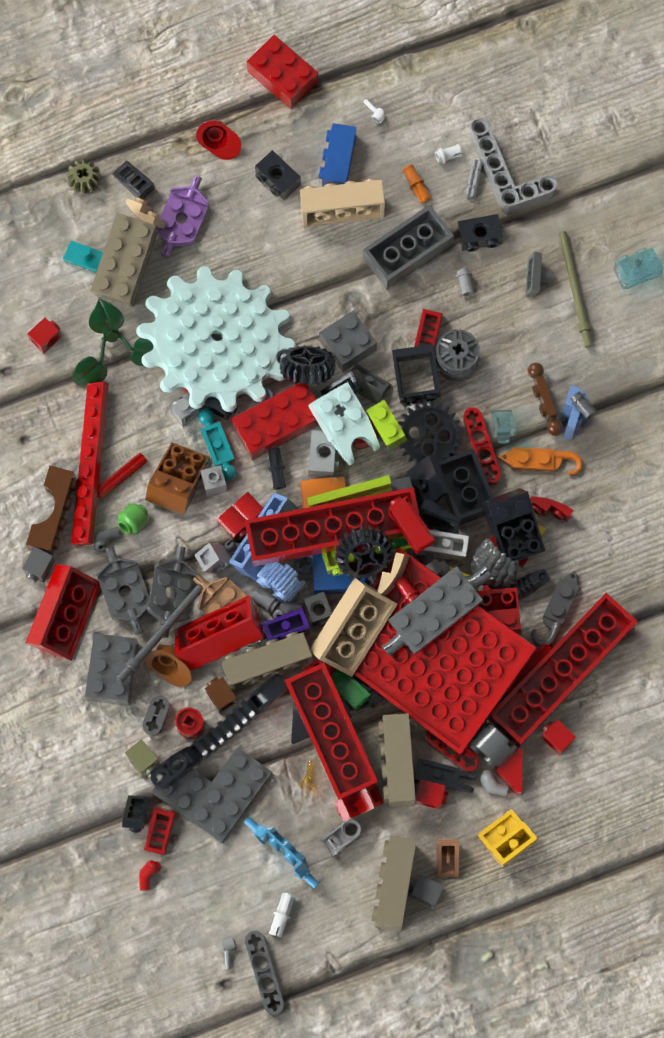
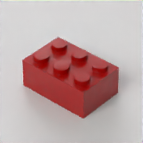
M275 34L246 61L247 72L290 109L318 83V71Z

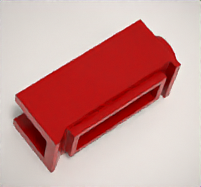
M407 496L404 498L397 497L390 502L391 506L388 507V512L415 554L434 544L435 538L430 536L429 529L411 502H408Z

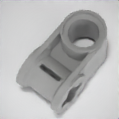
M349 819L324 835L320 841L325 843L331 851V857L334 858L361 836V826L356 820ZM349 825H355L358 828L357 833L353 836H349L345 832L346 827ZM331 839L335 842V844L337 845V847L334 846V844L332 843Z

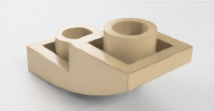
M137 197L135 201L127 198L126 203L137 217L159 228H165L167 221L159 219L160 214L154 213V208L147 206L148 201Z

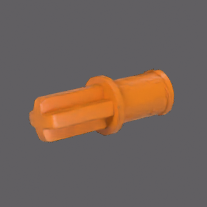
M414 165L406 166L402 172L410 184L409 188L414 191L420 203H427L430 200V195L423 184L424 180L420 179Z

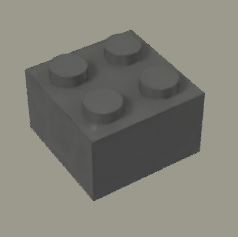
M354 310L319 332V341L327 351L332 352V355L335 356V363L342 373L377 351V342Z

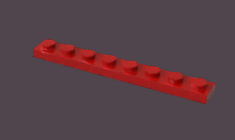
M106 382L87 384L71 544L75 546L93 545L109 388V384Z

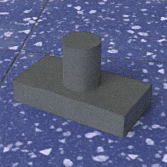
M534 251L528 257L525 297L533 298L539 293L540 282L553 283L554 272L541 270V252Z

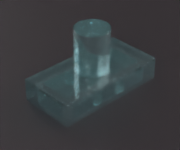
M512 409L491 411V420L497 441L502 444L510 442V436L516 435Z

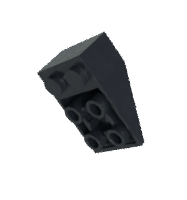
M518 488L481 502L487 523L499 551L505 553L506 557H510L512 561H520L545 552L528 491Z

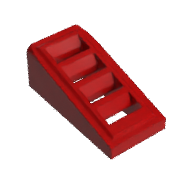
M426 309L422 310L414 347L421 346L419 344L421 340L432 343L435 350L443 313ZM425 317L437 319V323L424 321ZM423 325L435 327V331L423 329ZM421 333L434 335L433 339L422 337Z
M158 806L154 807L144 846L145 851L165 855L176 811ZM158 814L169 817V821L157 818ZM155 823L166 825L167 830L155 827ZM153 832L165 834V838L153 836ZM151 840L163 843V846L152 845L150 842Z

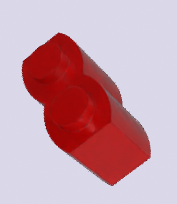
M247 492L221 514L217 522L234 541L238 538L241 540L247 535L244 520L257 518L264 508Z

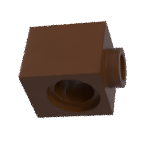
M216 677L207 683L205 691L219 713L237 703V698L223 677L220 679Z

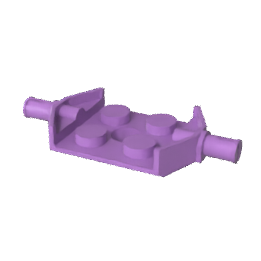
M194 175L190 186L170 189L169 198L160 216L161 220L167 222L164 229L158 227L159 231L157 234L165 242L161 253L163 257L169 258L172 248L193 245L209 207V202L198 190L202 181L200 176ZM185 215L188 219L185 223H178L176 221L177 217Z

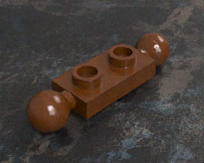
M532 363L529 365L527 372L535 380L532 389L535 398L539 397L541 403L539 405L540 414L542 417L545 416L546 421L549 422L547 425L548 433L552 436H558L563 432L564 427L562 422L556 419L557 413L545 378L542 376L544 368L540 363Z

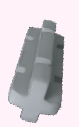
M475 159L472 161L465 192L466 198H476L483 166L481 160Z

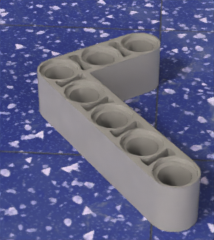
M477 118L471 123L470 138L479 159L483 162V169L498 205L504 213H514L548 201L555 196L557 181L552 176H543L515 186L488 122L485 119ZM480 128L484 130V132L477 133L475 129ZM489 146L491 147V150L487 151L484 150L482 147ZM494 163L497 164L499 167L492 168L490 167V164ZM503 181L507 185L500 186L497 184V182ZM547 185L550 186L552 189L545 190L542 187ZM530 192L533 196L526 197L523 193ZM511 199L514 203L508 204L504 200Z

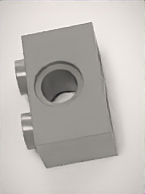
M311 431L308 473L309 476L334 477V471H338L339 459H335L337 450L328 441L323 431ZM326 450L330 452V456L323 458L319 453Z

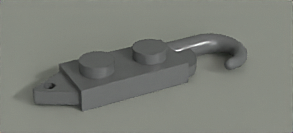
M576 571L571 572L563 579H559L543 615V623L551 629L548 638L544 641L539 640L536 637V629L532 630L531 638L537 646L541 647L544 643L551 646L556 641L580 587L577 586Z

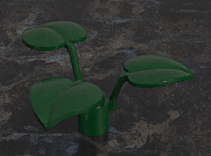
M98 299L88 322L94 332L103 334L101 338L100 359L97 361L95 357L88 356L76 365L73 372V382L78 385L103 382L107 377V367L101 364L104 359L106 341L115 342L120 338L127 348L132 351L130 360L139 366H144L142 364V357L144 354L152 351L154 346L150 340L139 338L134 343V347H132L123 336V333L119 332L124 323L121 311L111 303Z

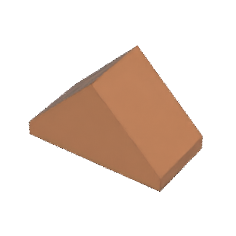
M459 839L437 840V877H459Z

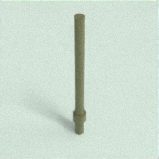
M563 231L559 233V238L579 320L577 324L579 333H582L585 348H590L593 346L590 335L591 326L586 318L567 232Z

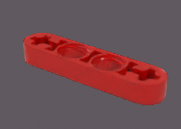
M470 407L466 409L463 415L464 426L471 447L475 450L485 477L488 475L487 466L494 463V465L490 466L491 472L493 474L496 473L494 480L486 477L488 484L492 486L499 482L501 471L482 413L479 409ZM470 413H473V416H478L475 420L477 427L473 428L472 420L467 419ZM475 432H482L485 438L483 441L477 442L473 439V434ZM488 451L491 458L488 461L481 460L479 457L480 452Z

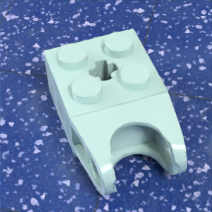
M348 382L308 405L328 441L331 442L349 465L355 463L351 450L353 440H364L374 451L380 448L371 422ZM336 407L342 410V417L335 415Z

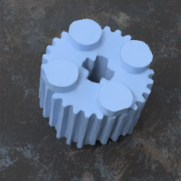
M278 562L266 564L257 574L259 578L256 580L264 589L272 590L274 592L272 596L277 598V601L280 603L290 602L306 583L303 579H297L298 573L290 565H281Z

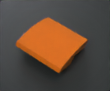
M328 477L301 481L300 490L303 508H308V497L346 487L345 478Z

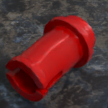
M405 576L395 581L394 585L405 597V602L410 603L419 596V591L412 587Z

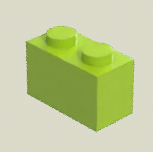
M385 400L366 410L389 451L407 441L405 434Z

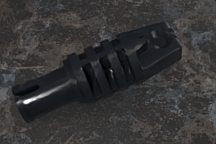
M542 569L519 578L509 588L517 587L518 600H521L536 592L550 580L547 571Z

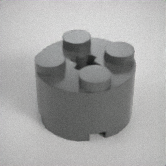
M486 721L469 744V747L478 755L483 753L486 756L484 760L492 768H501L518 748L515 745L510 748L512 744L492 725L488 727L489 723Z

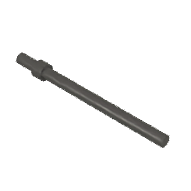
M199 585L190 592L137 655L128 660L124 670L117 676V682L123 684L131 673H135L140 668V663L202 593L203 589Z

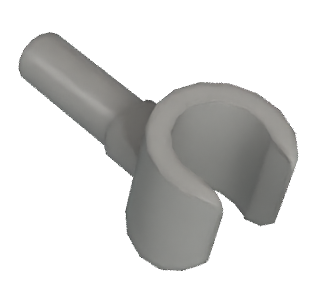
M228 937L222 941L225 969H231L229 950L235 948L233 937Z

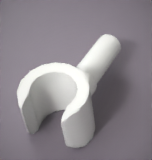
M365 99V105L374 113L371 116L372 120L377 124H381L385 119L384 111L381 108L377 109L368 99Z

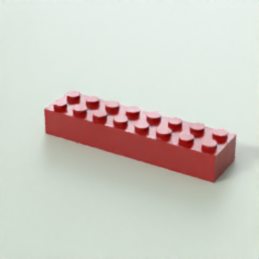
M414 487L244 520L253 567L336 551V546L339 545V538L345 539V532L351 534L352 528L357 531L360 530V526L367 529L370 525L373 530L378 527L381 532L387 534L390 540L403 538L404 535L389 514L388 507L391 506L390 502L397 497L404 498L407 496L408 502H411L419 514Z
M605 593L501 701L488 717V720L520 748L633 630L638 621L609 594Z

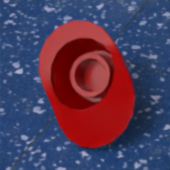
M209 120L203 122L196 131L198 143L213 155L224 160L233 159L239 155L242 145L240 137L222 121Z

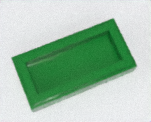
M337 669L331 675L340 696L356 712L372 697L353 677Z

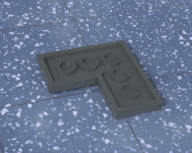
M237 747L212 782L192 768L167 789L160 790L155 787L151 793L216 840L223 843L272 775V771ZM176 760L173 763L175 770H180L184 766L182 760ZM165 775L160 780L162 783L166 781L164 779Z

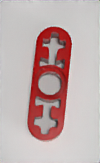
M426 731V742L457 767L461 768V770L473 773L478 769L479 758L471 750L466 748V753L463 756L468 760L473 758L475 766L467 768L465 767V760L462 758L460 762L456 760L460 757L459 753L449 755L446 752L448 745L444 743L441 749L438 747L441 745V742L436 739L431 741V732Z

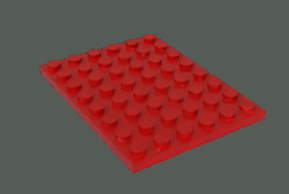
M400 547L393 554V561L389 562L390 568H384V572L391 573L395 554L408 555L409 559L402 576H405L412 587L419 591V595L441 579L440 576ZM382 573L378 575L377 579L371 585V587H373L377 591L379 588ZM396 586L385 595L397 603L389 619L409 604L404 601L405 597ZM478 605L416 655L408 645H404L390 657L386 650L382 648V645H385L395 637L397 631L388 619L354 675L403 712L409 713L411 718L460 755L463 754L538 648Z

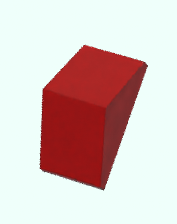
M522 749L516 750L504 765L495 772L516 795L522 794Z

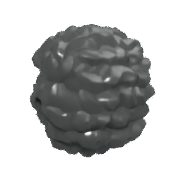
M485 539L476 550L470 567L474 575L485 566L493 577L483 584L488 585L490 588L502 589L514 584L517 570L519 569V562L517 560L512 561L510 557H506V554L501 553L491 540Z

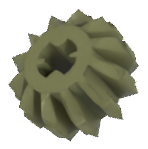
M83 159L82 164L75 161V167L69 166L70 172L66 174V177L69 180V187H73L74 192H78L81 189V193L84 195L86 190L92 193V187H99L98 181L101 180V175L99 174V167H94V162L91 161L87 164L86 160Z

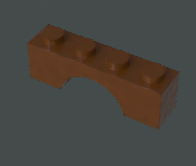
M49 465L44 487L54 497L55 506L47 520L31 525L26 542L28 550L36 547L52 556L54 550H58L60 545V538L58 536L60 530L63 531L66 524L65 512L70 510L72 504L71 492L75 491L78 479H76L74 471Z

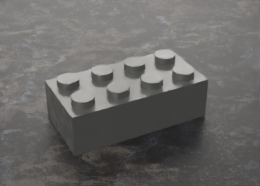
M428 205L364 248L363 259L387 290L452 246L454 235L433 208Z

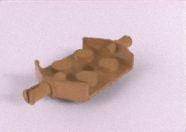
M198 574L193 579L203 589L198 609L205 615L247 596L228 577L207 582ZM254 603L260 618L261 608Z

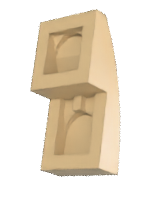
M395 554L391 573L382 572L378 593L387 595L395 587V581L402 576L409 559L408 555Z

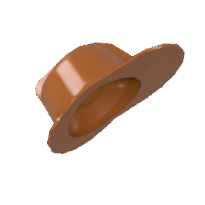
M159 644L156 650L151 651L145 657L147 667L166 682L178 687L186 686L190 683L192 673L188 666L175 655V647Z

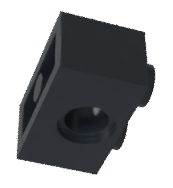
M273 150L255 165L256 178L262 184L266 183L270 187L271 193L276 197L280 196L285 200L301 185V176ZM275 174L281 175V178L274 179L272 178V176Z
M498 214L458 221L457 231L462 251L474 252L482 247L495 248L502 244L503 234ZM483 232L485 236L478 237L475 233Z

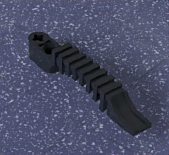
M276 673L248 696L250 699L247 702L242 700L239 709L235 707L232 710L234 713L231 715L228 713L223 722L220 720L217 723L218 726L215 728L211 727L208 734L203 733L199 741L195 739L191 746H187L171 755L152 771L151 781L153 785L160 790L167 789L194 766L200 765L203 759L209 758L211 753H215L220 746L226 744V741L234 738L237 732L240 733L242 728L251 724L250 722L253 719L256 720L260 713H263L277 698L288 690L284 681ZM176 760L184 761V766L180 770L173 768V763ZM159 774H161L162 776L165 775L164 779L166 781L163 783L161 781H158L157 776Z

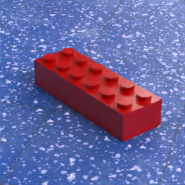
M326 663L319 664L286 679V685L338 800L378 783V778Z

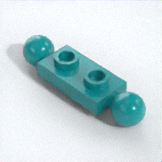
M203 409L200 411L198 419L201 424L206 426L200 430L215 467L222 466L225 481H232L237 476V470L229 463L234 462L235 459L221 423H213L215 420L214 412L210 409Z

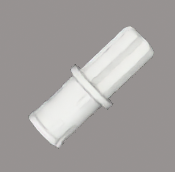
M288 893L282 894L277 911L273 913L275 917L269 934L282 938L287 920L290 919L289 913L295 898L293 895Z

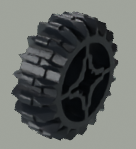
M303 345L301 347L295 346V348L290 347L281 355L280 374L283 375V378L288 379L289 382L294 381L295 384L319 385L320 382L325 383L334 375L335 356L332 355V352L327 351V349H321L320 346Z
M370 525L367 529L360 526V530L357 531L352 528L351 534L345 532V539L339 538V545L336 546L337 553H335L336 561H338L337 565L342 569L344 575L348 574L351 579L356 577L358 580L365 577L368 581L371 576L377 579V573L384 572V568H390L389 562L393 561L392 554H394V549L391 546V540L385 532H381L378 527L373 530ZM376 545L381 548L379 554L375 552ZM350 553L354 556L353 561L348 559Z

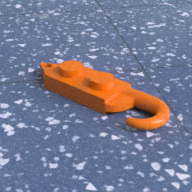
M512 447V450L498 457V459L511 466L513 470L549 472L556 471L560 467L562 459L574 460L576 468L568 472L569 476L578 474L583 466L582 459L577 453L556 451L554 449Z

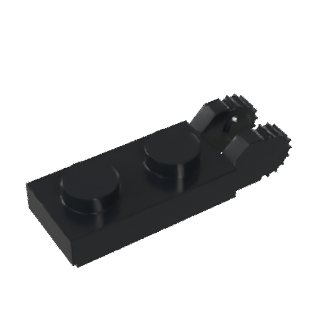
M419 758L414 780L419 782L424 780L445 785L447 789L455 791L457 789L473 793V787L459 784L458 779L460 776L468 780H476L477 775L462 771L461 768Z

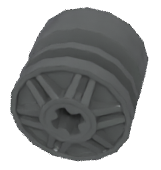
M454 329L446 332L437 344L436 366L438 372L450 381L461 382L469 379L478 367L480 346L477 339L465 330ZM457 350L461 351L459 355L455 354Z

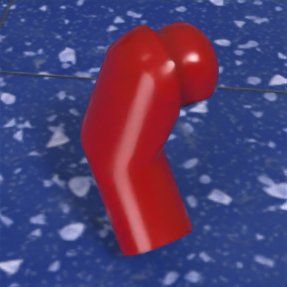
M148 861L139 871L140 891L151 890L150 877L161 870V864L158 861Z

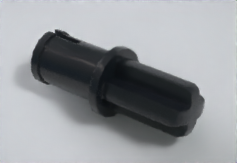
M272 447L268 449L273 489L286 488L283 471L285 466L282 464L281 451L279 447Z

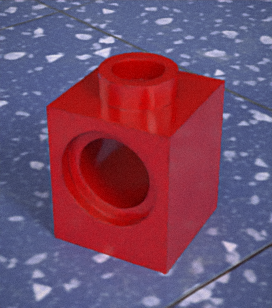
M46 317L27 333L29 340L43 354L62 338L58 324L53 320L49 321Z
M558 719L554 723L549 721L542 729L544 733L541 739L559 756L576 739V736Z
M420 780L415 804L440 810L441 804L446 805L448 792L444 791L445 785Z

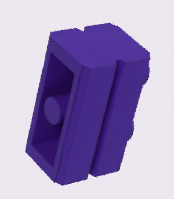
M303 609L262 623L267 641L273 639L283 640L286 638V635L292 632H298V634L303 632L304 635L310 633V627Z

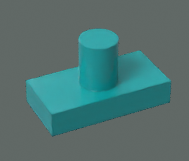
M70 241L63 260L97 273L103 252L88 245Z

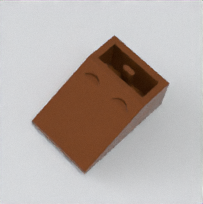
M171 442L148 483L145 500L184 515L202 478L200 470L206 468L210 456Z

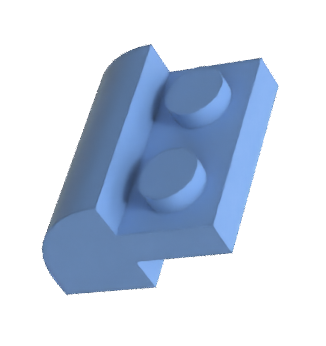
M573 385L570 387L561 416L569 419L564 438L572 440L573 434L578 435L581 423L585 424L587 420L575 404H571L570 398L579 391L582 394L585 393ZM585 393V396H584V397H585V398L588 400V402L590 403L589 398H588V396H587L586 393Z

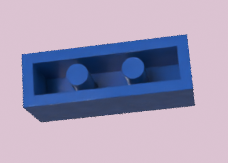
M332 123V129L327 130L326 142H329L328 149L324 148L322 160L325 161V165L320 167L319 179H322V187L330 183L341 185L348 182L357 127Z

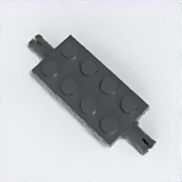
M456 566L389 619V622L396 629L397 635L385 645H382V648L391 657L401 647L408 645L416 655L484 601L478 594L477 588L493 576L483 566L470 578L465 577Z

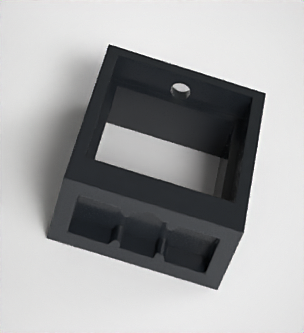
M433 344L392 350L400 403L404 402L405 405H410V403H416V400L425 399V401L429 402L437 400V397H441ZM430 358L434 390L404 394L399 362Z

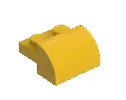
M512 809L477 834L480 841L501 867L506 866L538 841L535 834L525 822L521 821Z

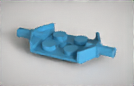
M250 816L244 821V824L253 831L252 833L262 844L268 839L269 844L277 852L281 849L285 853L284 858L293 867L297 864L293 869L295 876L306 881L313 889L317 887L320 882L308 870L306 857L301 855L274 827L258 825Z

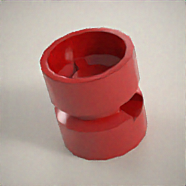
M192 707L184 708L178 712L175 718V725L183 738L195 740L203 734L205 723L197 709Z

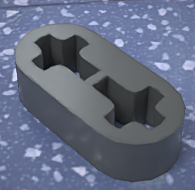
M156 696L150 702L143 721V730L148 736L154 737L159 735L165 724L170 705L169 701L163 696ZM160 701H163V705L166 708L160 709V712L157 715V708L154 705L155 703L159 704ZM154 718H157L156 726H158V729H153L152 732L149 731L150 729L147 724H152Z

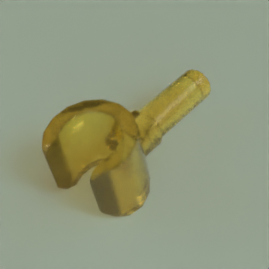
M308 760L305 779L300 783L301 789L303 788V782L306 780L311 783L310 790L313 788V781L311 780L313 761Z

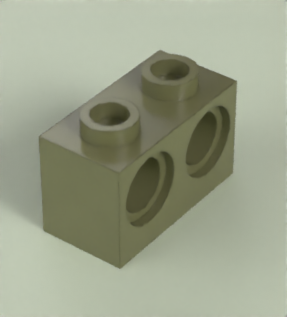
M142 739L125 752L128 760L143 779L147 777L150 779L152 771L160 765L157 757Z

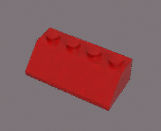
M56 564L25 643L43 652L72 661L100 589L99 581L72 566Z
M251 596L243 597L174 629L175 655L191 671L199 669L211 661L219 660L226 654L236 652L240 648L250 643H256L261 638H264L263 625Z

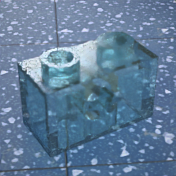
M643 248L632 256L624 255L618 258L614 265V271L622 289L626 290L660 277L663 267L654 248L648 250Z

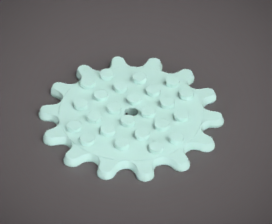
M203 266L197 271V281L191 284L184 282L179 276L174 275L170 277L167 281V286L171 291L169 298L163 299L151 296L146 300V307L155 314V321L152 323H142L136 330L140 338L148 339L154 345L152 351L143 355L142 364L148 368L161 367L166 372V376L160 384L162 391L171 393L179 387L186 388L190 393L189 404L195 409L201 408L209 397L219 399L222 409L227 412H232L236 409V399L240 394H248L256 402L264 401L267 394L262 385L263 381L267 378H273L277 381L285 380L283 375L280 374V363L277 359L285 350H288L290 347L295 348L296 346L294 340L286 338L279 333V328L290 320L288 311L284 309L271 310L268 308L266 302L271 297V289L267 285H262L255 290L246 289L243 286L244 276L239 270L231 271L226 280H217L213 277L211 270ZM221 334L222 340L215 341L211 335Z

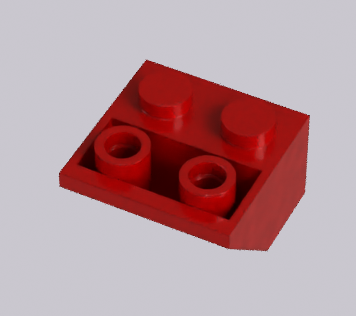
M517 587L477 591L484 600L479 606L521 636Z

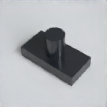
M128 795L122 827L129 828L133 833H138L144 829L150 797Z

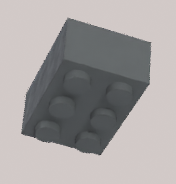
M94 633L85 691L87 701L130 706L134 673H131L123 684L117 682L116 678L124 670L128 660L137 655L139 644L137 638Z

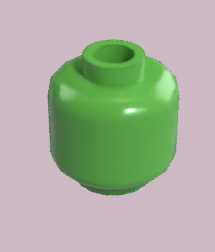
M129 504L118 515L119 528L126 534H138L149 522L147 509L141 504Z

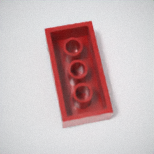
M298 383L231 418L232 426L251 460L266 454L268 449L279 447L319 426L308 406L316 400L308 384Z

